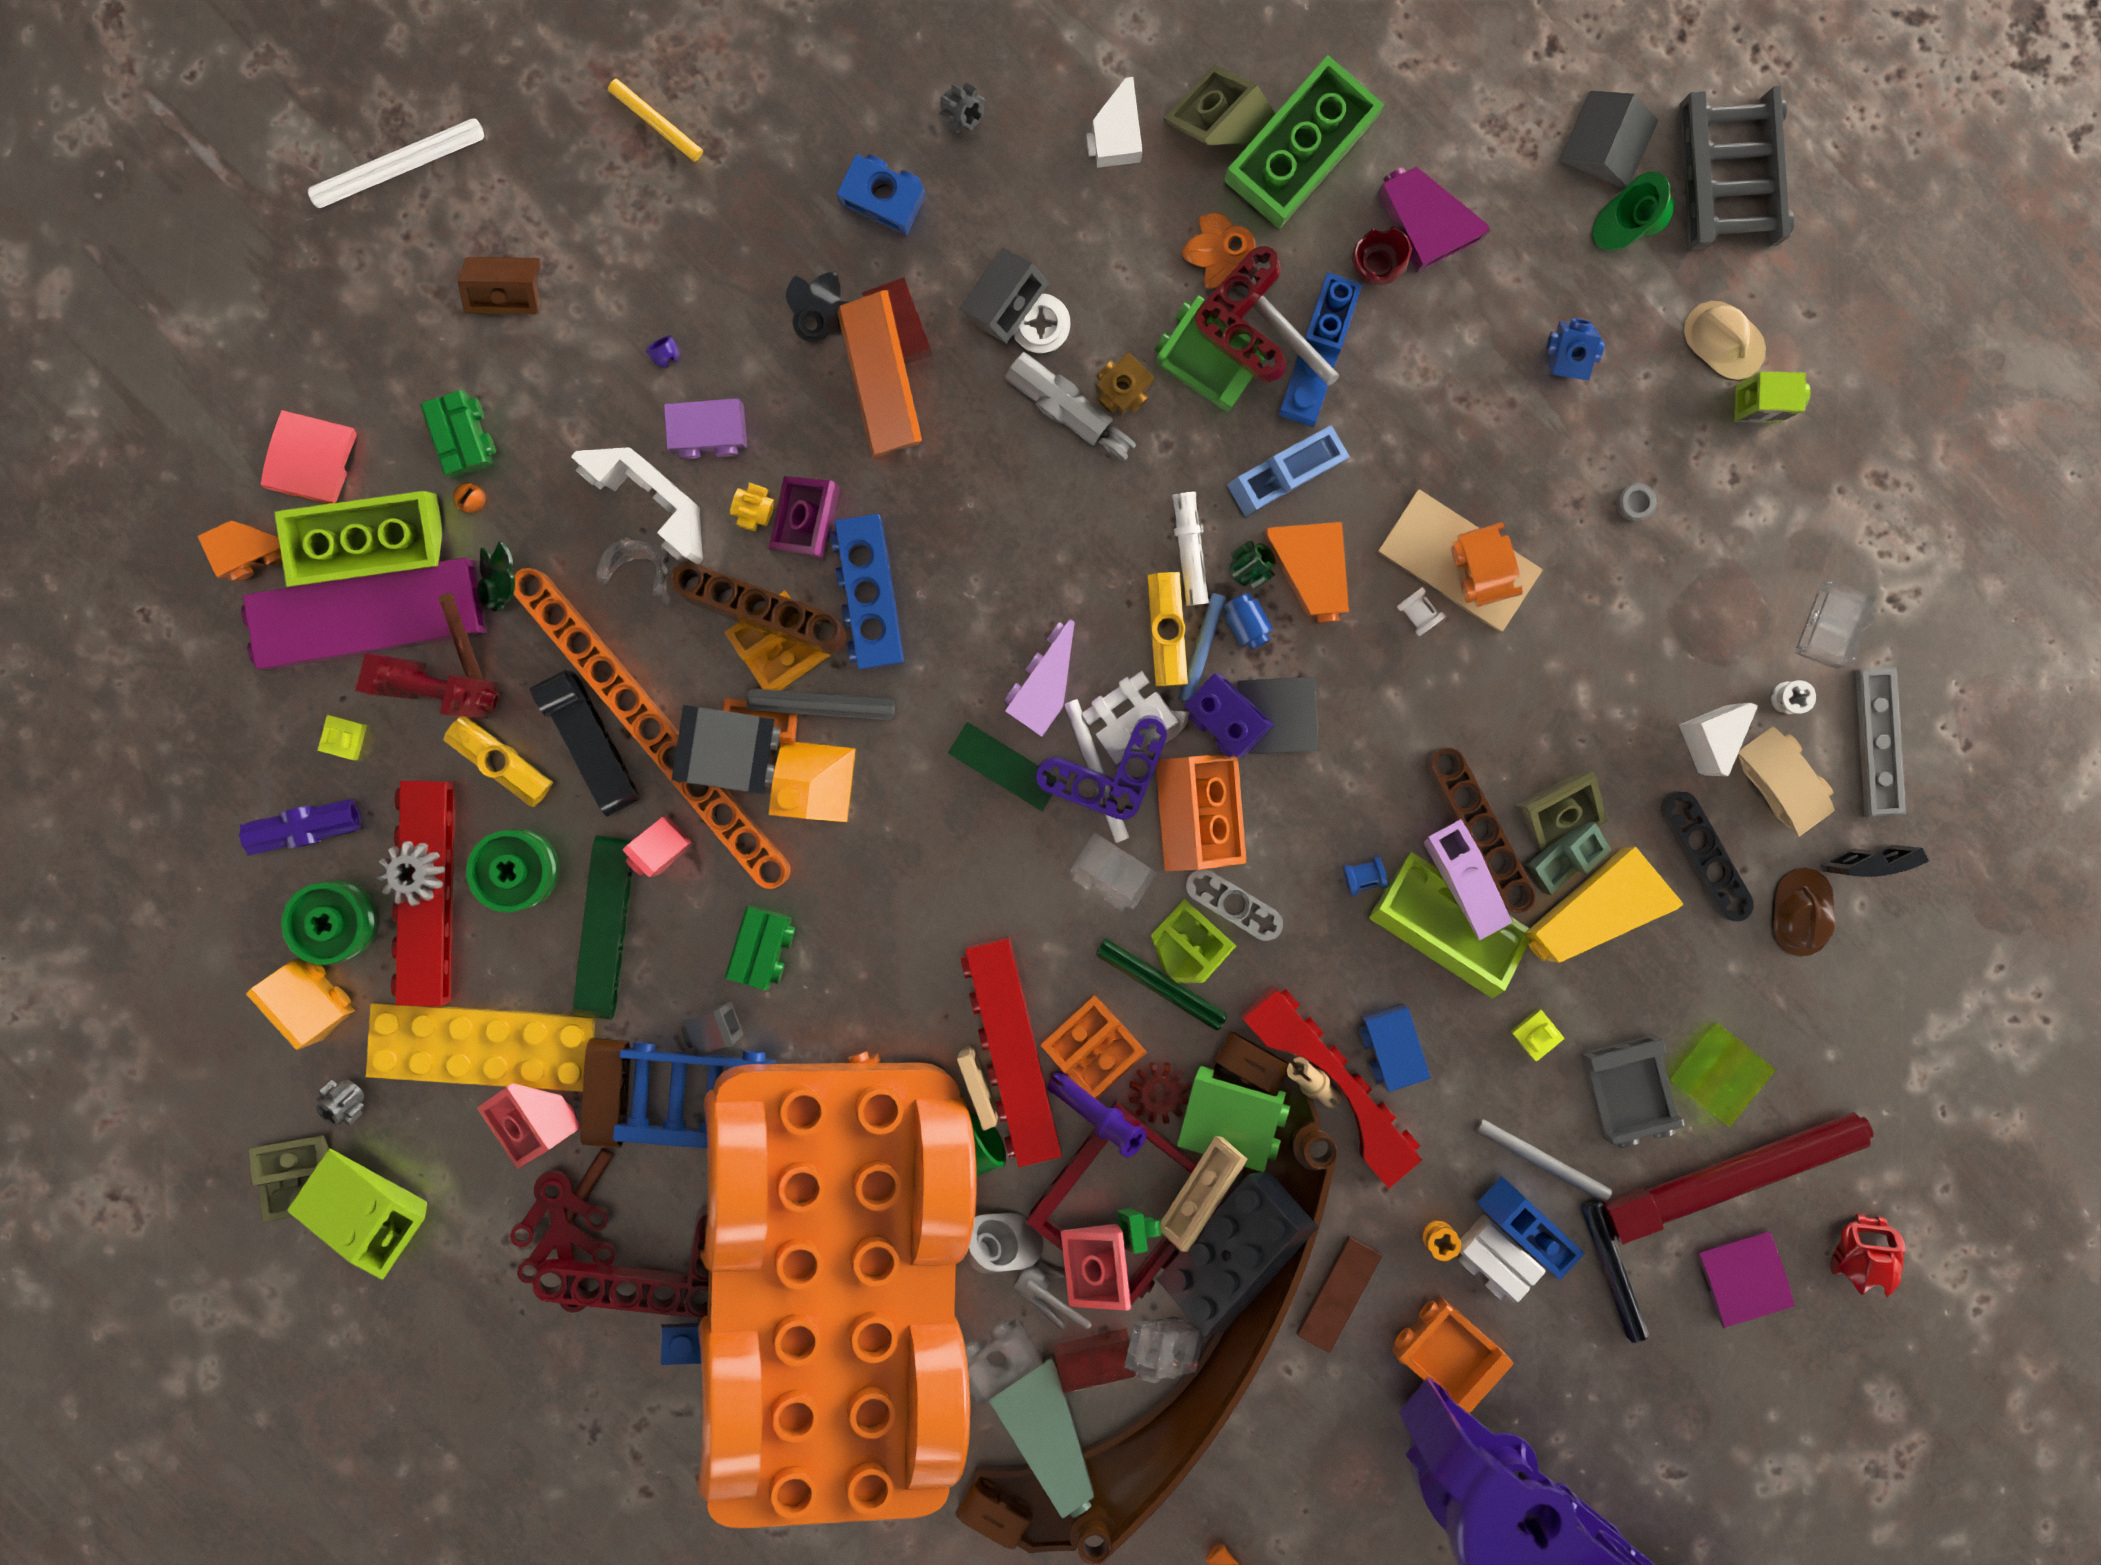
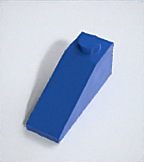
M1502 1176L1477 1202L1494 1221L1559 1280L1585 1254Z

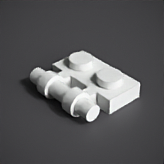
M1140 671L1131 679L1127 676L1121 680L1118 688L1104 698L1100 695L1091 702L1092 706L1082 713V716L1089 725L1099 718H1102L1107 724L1105 728L1096 733V736L1116 765L1120 764L1133 728L1140 718L1147 715L1157 716L1166 724L1167 731L1179 723L1158 692L1153 693L1146 699L1143 697L1139 690L1150 683V680L1143 671ZM1129 698L1135 707L1118 718L1112 709ZM1150 724L1148 729L1141 728L1140 732L1144 733L1143 744L1141 748L1134 744L1132 749L1141 750L1150 743L1153 737L1158 738L1161 736L1156 733V725Z

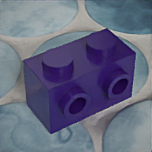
M1214 673L1184 705L1191 712L1187 716L1188 719L1201 731L1204 732L1208 729L1217 738L1214 744L1229 758L1233 754L1237 758L1245 757L1274 726L1232 683L1219 673Z

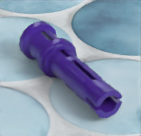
M1062 1071L1053 1075L1054 1078L1060 1081L1059 1083L1063 1085L1062 1087L1053 1080H1049L1047 1090L1093 1124L1097 1136L1103 1140L1109 1139L1119 1147L1118 1151L1123 1157H1131L1141 1148L1146 1139L1145 1129L1140 1126L1134 1127L1123 1118L1122 1111L1117 1108H1107Z

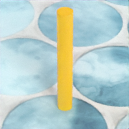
M614 79L610 83L608 91L693 162H696L702 156L703 150L618 79Z

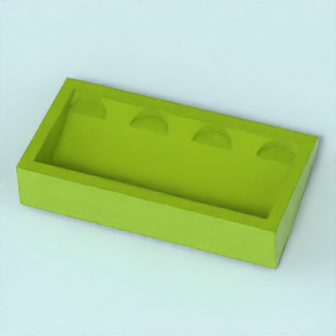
M1412 851L1408 853L1390 880L1388 888L1384 890L1369 916V919L1492 999L1506 990L1530 942V939L1525 934L1529 928L1511 916L1510 918L1513 923L1479 941L1439 870Z

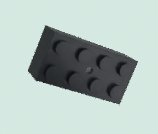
M1269 1171L1248 1174L1211 1216L1189 1252L1181 1251L1157 1280L1204 1337L1224 1332L1319 1227Z

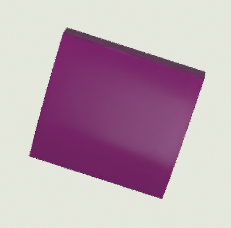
M1770 1231L1697 1254L1711 1289L1709 1295L1722 1328L1795 1306L1789 1282Z

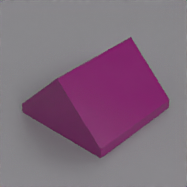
M784 476L768 548L825 561L830 541V531H832L840 494V487L837 483L831 480Z

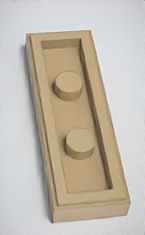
M1214 1137L1160 1222L1161 1233L1182 1252H1189L1248 1160L1223 1137Z

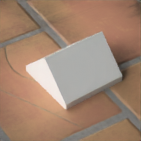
M1753 703L1725 705L1679 724L1698 773L1705 776H1729L1757 710V705Z

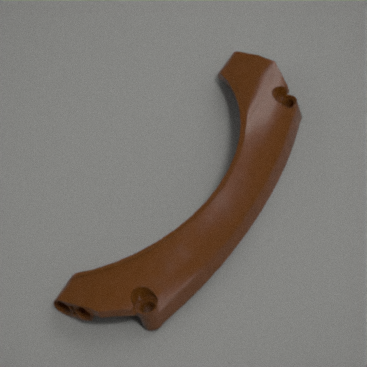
M1230 1031L1209 1068L1215 1070L1213 1078L1272 1096H1277L1279 1090L1286 1092L1283 1104L1290 1106L1285 1127L1277 1126L1274 1138L1281 1140L1275 1162L1268 1160L1264 1172L1269 1171L1317 1226L1320 1227L1338 1157V1148L1330 1135L1318 1128L1321 1120L1313 1099L1307 1097L1301 1091L1300 1085L1288 1076L1287 1067L1289 1063L1243 1036ZM1317 1141L1327 1142L1328 1149L1324 1156L1318 1158L1310 1156L1309 1150L1313 1143ZM1243 1166L1244 1179L1248 1174L1261 1173L1260 1171ZM1319 1228L1226 1331L1210 1336L1193 1364L1166 1394L1143 1414L1116 1432L1081 1448L1094 1491V1498L1089 1500L1092 1506L1076 1518H1072L1071 1514L1062 1519L1030 1466L1026 1463L1021 1465L982 1467L955 1512L956 1517L968 1527L1008 1549H1015L1018 1546L1028 1553L1076 1551L1078 1547V1553L1084 1562L1091 1565H1099L1105 1562L1180 1485L1209 1448L1240 1402L1266 1357L1290 1308L1309 1261ZM1090 1536H1099L1104 1540L1097 1547H1091L1085 1543V1540Z

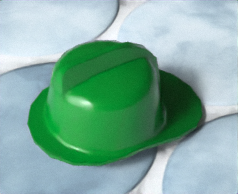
M1648 171L1636 177L1598 214L1593 224L1592 233L1595 243L1603 250L1615 251L1627 247L1639 237H1651L1664 230L1671 220L1675 200L1670 196V184L1667 178L1661 173Z

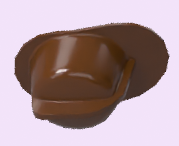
M1807 867L1794 869L1785 874L1778 883L1775 894L1774 937L1778 945L1788 954L1801 957L1820 951L1827 944L1835 929L1833 888L1823 874Z

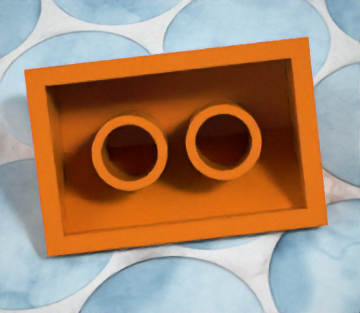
M1225 754L1158 759L1156 764V780L1164 871L1202 870L1247 863L1238 758L1234 754L1230 758Z

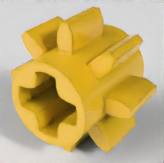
M749 483L747 491L740 488L736 490L730 508V515L738 517L736 525L756 531L758 524L763 526L769 524L775 505V500L767 497L769 490Z

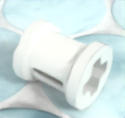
M1423 587L1397 606L1400 611L1406 613L1416 626V634L1418 636L1424 634L1445 617V614L1438 612L1425 596L1426 591Z
M1786 681L1779 683L1773 688L1770 701L1772 707L1777 712L1788 715L1793 713L1802 714L1813 708L1816 702V692L1812 685L1806 681ZM1792 691L1797 693V697L1793 699L1794 704L1789 702V698L1793 696Z

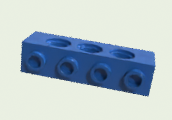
M880 514L835 520L836 530L830 531V539L833 553L840 552L842 567L836 568V577L839 590H846L848 604L842 605V615L845 627L851 626L854 641L847 642L850 662L857 663L859 670L905 664L882 517ZM858 547H866L870 550V560L863 566H855L851 562V554ZM866 583L873 584L876 588L874 600L869 603L859 602L857 599L858 588ZM870 620H877L882 625V633L875 640L865 639L862 633L864 624Z

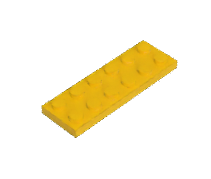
M373 1002L370 1003L366 1077L504 1087L513 1083L534 1089L583 1092L585 1053L590 1038H594L595 1018L567 1014L447 1006H395V1003Z

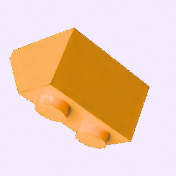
M300 958L293 959L246 993L296 1050L322 1041L355 1012L349 1004L351 1000L346 992L338 986L333 987L324 977L326 972L321 965L309 963Z

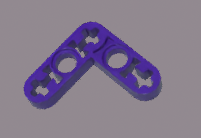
M1154 715L1143 716L1136 722L1114 778L1053 756L1046 758L1039 765L1036 774L1037 783L1041 789L1053 795L1116 819H1130L1139 810L1166 742V724L1161 718ZM1150 724L1156 725V733L1161 735L1159 738L1153 737L1148 746V751L1155 752L1154 756H1150L1143 750L1132 749L1134 744L1141 748L1144 741V733L1140 732V729H1148ZM1141 758L1146 762L1148 769L1143 776L1133 777L1126 771V764L1130 759ZM1053 766H1057L1060 768L1059 775L1068 779L1070 778L1071 771L1077 773L1073 780L1071 791L1065 790L1067 781L1056 779L1054 784L1047 781L1048 775L1043 773V771H1050ZM1087 778L1096 781L1099 786L1097 795L1090 798L1082 796L1078 791L1080 781ZM1105 785L1112 787L1109 792L1112 796L1120 798L1123 793L1129 794V801L1133 805H1126L1123 810H1119L1117 808V801L1108 797L1106 805L1099 803L1104 796Z

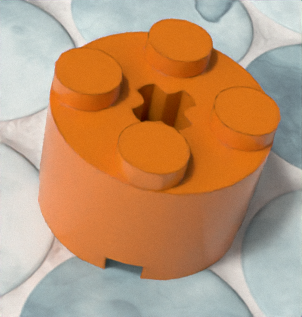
M1503 522L1458 534L1457 541L1453 542V546H1451L1456 568L1463 566L1466 578L1461 582L1466 603L1474 602L1476 607L1522 595V586L1514 588V578L1520 577L1509 535L1501 537L1499 533L1505 528Z

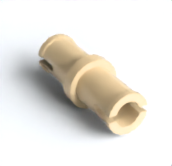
M1302 1057L1293 1059L1300 1066L1298 1069L1289 1063L1287 1067L1288 1076L1300 1085L1301 1091L1307 1097L1316 1099L1326 1109L1336 1107L1330 1101L1331 1098L1340 1104L1342 1092L1330 1083V1079L1324 1071L1312 1067Z

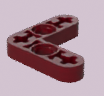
M1259 246L1251 250L1199 307L1195 315L1197 328L1203 338L1263 382H1273L1283 376L1287 365L1285 357L1278 345L1244 321L1242 317L1277 280L1281 273L1278 255L1274 249L1268 246ZM1269 261L1270 268L1265 269L1262 267L1259 270L1257 269L1256 264L1258 262L1265 264ZM1253 277L1255 278L1256 284H1253L1251 281ZM1244 286L1248 289V294L1242 300L1233 301L1228 298L1229 292L1234 287ZM1209 317L1212 319L1219 317L1221 325L1226 329L1225 332L1222 333L1221 328L1213 323L1208 325L1206 320ZM1239 334L1250 336V343L1244 349L1237 350L1230 346L1235 336ZM1257 350L1266 360L1274 358L1275 365L1273 367L1269 365L1263 367L1259 357L1255 355Z

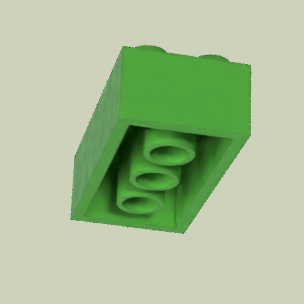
M1327 55L1229 166L1224 181L1280 230L1377 120L1384 104Z

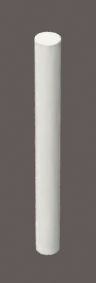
M1078 699L1065 703L1064 707L1087 768L1106 775L1086 720L1082 716L1083 712ZM1092 779L1096 792L1098 793L1099 786L1097 782ZM1105 785L1104 796L1100 801L1104 805H1106L1107 797L1115 800L1114 796L1109 794L1111 789L1109 785ZM1105 814L1115 842L1128 839L1129 835L1123 820Z

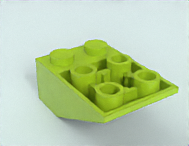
M329 1148L287 1211L348 1262L383 1280L424 1221L428 1202Z

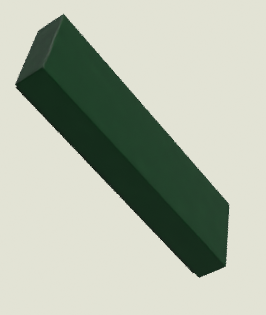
M969 722L965 724L948 752L951 756L1040 811L1044 810L1053 795L1041 789L1036 779L1038 765ZM1043 771V773L1048 775L1047 781L1054 784L1055 780L1059 779L1048 771Z

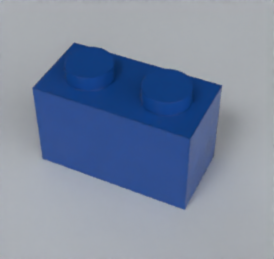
M1401 1003L1360 1017L1363 1027L1358 1028V1033L1364 1049H1371L1375 1062L1369 1063V1067L1376 1085L1382 1083V1086L1388 1092L1431 1079L1409 1007Z

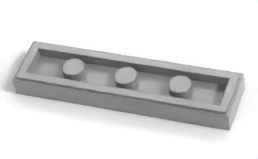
M1897 667L1855 670L1864 817L1906 815Z

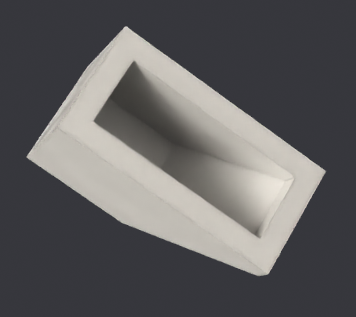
M1133 77L1124 79L1093 119L1092 133H1086L1088 156L1096 157L1097 168L1141 162L1142 144Z

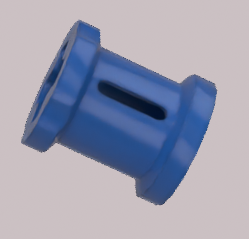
M1380 856L1373 857L1371 862L1352 867L1350 865L1343 866L1346 884L1352 897L1358 895L1359 891L1378 886L1382 889L1388 888L1387 877Z

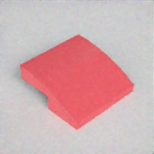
M281 410L264 463L261 478L262 488L325 504L336 503L347 477L344 466L357 437L354 428Z

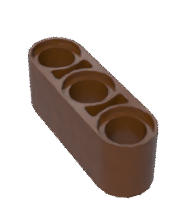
M590 1038L585 1053L580 1127L582 1145L621 1148L623 1142L613 1141L615 1125L627 1121L631 1059L620 1058V1050L631 1048L629 1041Z

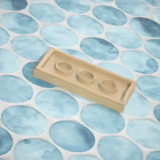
M1416 490L1377 553L1496 631L1503 632L1543 569L1514 551L1520 577L1514 578L1515 582L1513 583L1514 588L1522 586V595L1476 607L1474 602L1466 603L1461 587V582L1466 578L1463 566L1456 568L1451 546H1453V542L1457 541L1458 534L1479 528L1422 490Z

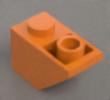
M231 520L197 536L218 578L240 582L252 577L255 574L253 570L264 564L270 567L282 563L278 536Z

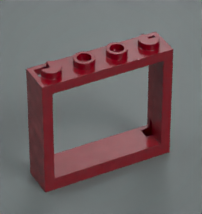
M1116 1099L1110 1108H1117L1122 1111L1123 1118L1134 1127L1140 1126L1145 1129L1147 1140L1187 1171L1193 1172L1198 1164L1195 1159ZM1094 1128L1026 1214V1223L1062 1251L1061 1231L1064 1230L1051 1221L1049 1217L1109 1141V1139L1103 1140L1099 1138ZM1165 1236L1161 1238L1128 1280L1131 1305H1133L1138 1297L1142 1299L1147 1292L1150 1293L1155 1285L1153 1280L1155 1275L1161 1268L1165 1270L1178 1255L1177 1247Z

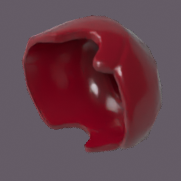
M1395 226L1386 231H1378L1375 228L1371 229L1355 244L1352 254L1355 272L1359 277L1371 284H1391L1406 272L1412 254L1410 239L1402 230Z

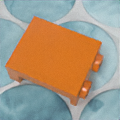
M1440 1295L1435 1301L1430 1300L1422 1307L1418 1315L1419 1319L1410 1329L1405 1328L1398 1334L1394 1341L1395 1346L1392 1348V1352L1398 1361L1403 1365L1406 1364L1423 1380L1427 1377L1433 1379L1448 1392L1455 1403L1470 1414L1514 1363L1502 1349Z

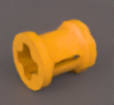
M1435 1220L1429 1222L1422 1231L1423 1244L1435 1259L1449 1261L1458 1256L1462 1243L1457 1233L1448 1223ZM1445 1234L1449 1239L1448 1242H1441L1438 1247L1434 1242L1435 1239H1442Z

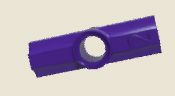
M354 799L318 807L313 805L280 812V816L241 824L239 838L247 856L287 847V849L298 848L322 842L323 838L361 830V816Z

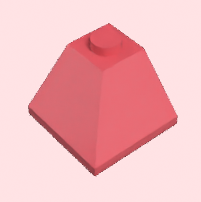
M513 1083L477 1107L517 1169L545 1153L581 1127L576 1111L570 1104L566 1103L561 1095Z

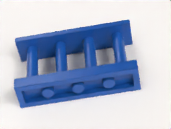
M633 1042V1048L620 1050V1058L635 1059L631 1116L627 1117L626 1122L614 1126L613 1141L708 1149L706 1116L704 1117V1123H700V1128L686 1127V1121L683 1120L687 1063L709 1065L707 1094L709 1090L713 1089L716 1079L723 1073L724 1066L776 1064V1059H765L766 1052L743 1051V1057L714 1054L696 1055V1053L655 1050V1043ZM651 1060L672 1062L667 1120H663V1125L649 1124L650 1118L646 1117Z

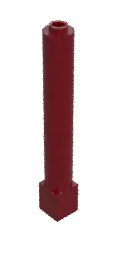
M1852 1112L1647 1190L1639 1187L1601 1203L1604 1206L1615 1239L1624 1245L1664 1230L1663 1224L1866 1149L1871 1146L1870 1138L1874 1137L1873 1129L1864 1116L1860 1118L1858 1114Z

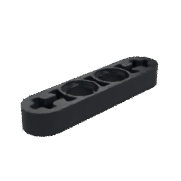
M1674 791L1669 793L1661 803L1662 815L1717 913L1722 918L1730 921L1747 919L1754 907L1752 896L1698 800L1688 792ZM1676 799L1680 802H1687L1688 806L1683 809L1687 819L1694 820L1697 818L1698 823L1687 825L1681 830L1680 825L1687 823L1681 814H1673L1672 812L1676 807ZM1700 829L1707 836V844L1702 850L1696 851L1689 844V836L1693 831ZM1713 862H1720L1725 868L1724 878L1717 883L1711 882L1707 876V869ZM1733 883L1734 887H1729L1727 890L1733 898H1741L1742 902L1738 904L1739 912L1727 910V906L1731 904L1727 893L1720 892L1717 894L1716 890L1726 888Z

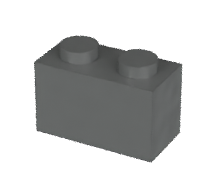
M1002 248L959 309L976 327L1007 343L1050 282L1033 263Z

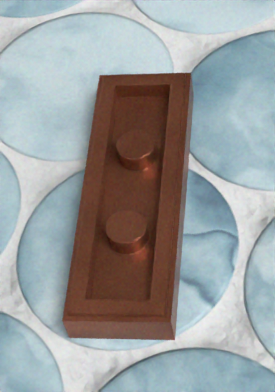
M1348 1236L1296 1331L1297 1336L1331 1353L1380 1262L1382 1254Z

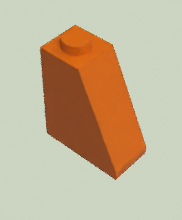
M1342 522L1266 528L1263 532L1264 540L1273 552L1278 566L1306 616H1317V623L1340 621L1339 615L1349 612Z

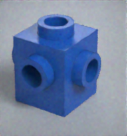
M1572 318L1570 323L1559 321L1557 331H1551L1546 346V354H1550L1548 366L1553 375L1589 381L1594 362L1599 363L1602 358L1604 340H1601V335L1590 321L1579 318Z

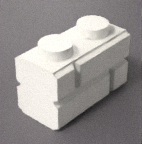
M1485 1214L1460 1239L1462 1243L1460 1253L1462 1256L1458 1261L1474 1276L1479 1271L1489 1279L1485 1286L1501 1301L1508 1296L1514 1303H1518L1530 1290V1287L1534 1286L1545 1274L1546 1270Z

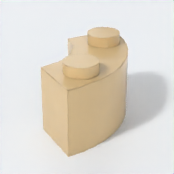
M1772 726L1739 750L1738 757L1744 774L1763 794L1774 815L1800 837L1835 811L1829 797L1833 794V790L1825 779L1815 774L1800 754L1802 747L1791 734L1784 736Z

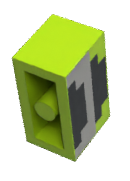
M1760 371L1738 383L1735 392V422L1780 423L1804 412L1805 407L1809 404L1811 394L1810 386L1806 384V373Z

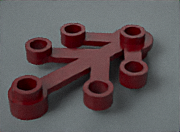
M548 1171L540 1175L534 1185L536 1201L522 1222L514 1225L511 1230L510 1240L517 1247L528 1246L534 1236L533 1229L548 1209L551 1226L529 1258L524 1259L519 1264L517 1270L518 1278L524 1283H532L534 1275H525L522 1268L526 1265H532L537 1269L539 1264L546 1260L555 1245L558 1259L575 1261L571 1244L573 1243L591 1254L594 1263L611 1265L615 1259L614 1246L609 1242H600L567 1221L564 1207L584 1217L587 1227L592 1231H600L606 1227L608 1223L607 1210L601 1206H593L572 1193L571 1182L564 1173ZM549 1185H556L560 1193L556 1196H549L545 1189ZM594 1213H600L603 1215L604 1221L600 1224H594L591 1222L590 1216ZM519 1229H525L528 1231L529 1237L526 1240H519L515 1236V1232ZM600 1249H607L610 1251L611 1256L606 1260H602L597 1256V1252ZM583 1281L578 1283L581 1289L589 1291L586 1283ZM560 1304L565 1311L571 1313L579 1312L586 1307Z

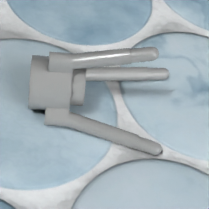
M1039 1260L1036 1266L1033 1265L1021 1271L1013 1288L1020 1291L1019 1295L1032 1303L1058 1328L1063 1329L1065 1327L1064 1322L1040 1300L1041 1298L1087 1329L1091 1327L1090 1321L1046 1291L1051 1283V1280L1046 1275L1049 1274L1066 1279L1065 1270L1049 1266Z

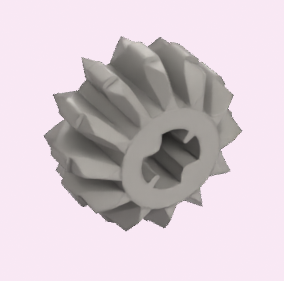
M411 841L402 843L401 849L396 846L390 847L388 852L391 859L383 858L379 861V864L387 869L386 873L378 874L376 877L379 881L387 880L389 883L384 887L382 893L388 895L395 892L394 902L397 904L404 903L407 899L411 906L419 905L421 898L426 901L431 900L434 897L431 888L438 889L443 885L439 879L435 878V874L444 873L445 868L443 866L434 867L433 864L438 860L439 854L433 852L427 855L428 847L425 843H419L414 847ZM408 867H414L416 870L412 875L413 880H408L406 877L410 872Z

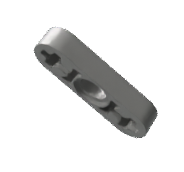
M1209 869L1193 870L1188 874L1185 888L1188 895L1195 901L1260 940L1270 941L1280 935L1283 929L1282 917L1270 906ZM1205 875L1209 876L1208 884L1218 891L1221 883L1227 886L1219 894L1216 906L1209 903L1214 896L1208 892L1202 891L1200 895L1194 893L1197 887L1193 884V880L1196 877L1202 879ZM1239 894L1244 899V908L1239 914L1230 915L1224 910L1223 902L1228 895ZM1252 903L1258 905L1253 912L1265 918L1268 914L1273 915L1271 922L1275 927L1272 931L1266 929L1263 933H1259L1260 925L1250 918L1247 925L1241 923L1250 913Z

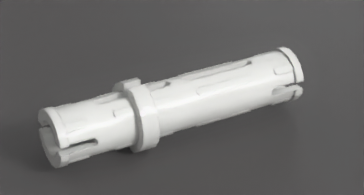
M1196 492L1180 493V495L1174 494L1172 499L1177 528L1173 530L1174 536H1178L1185 589L1186 606L1207 604L1209 599L1200 533H1203V525H1199Z

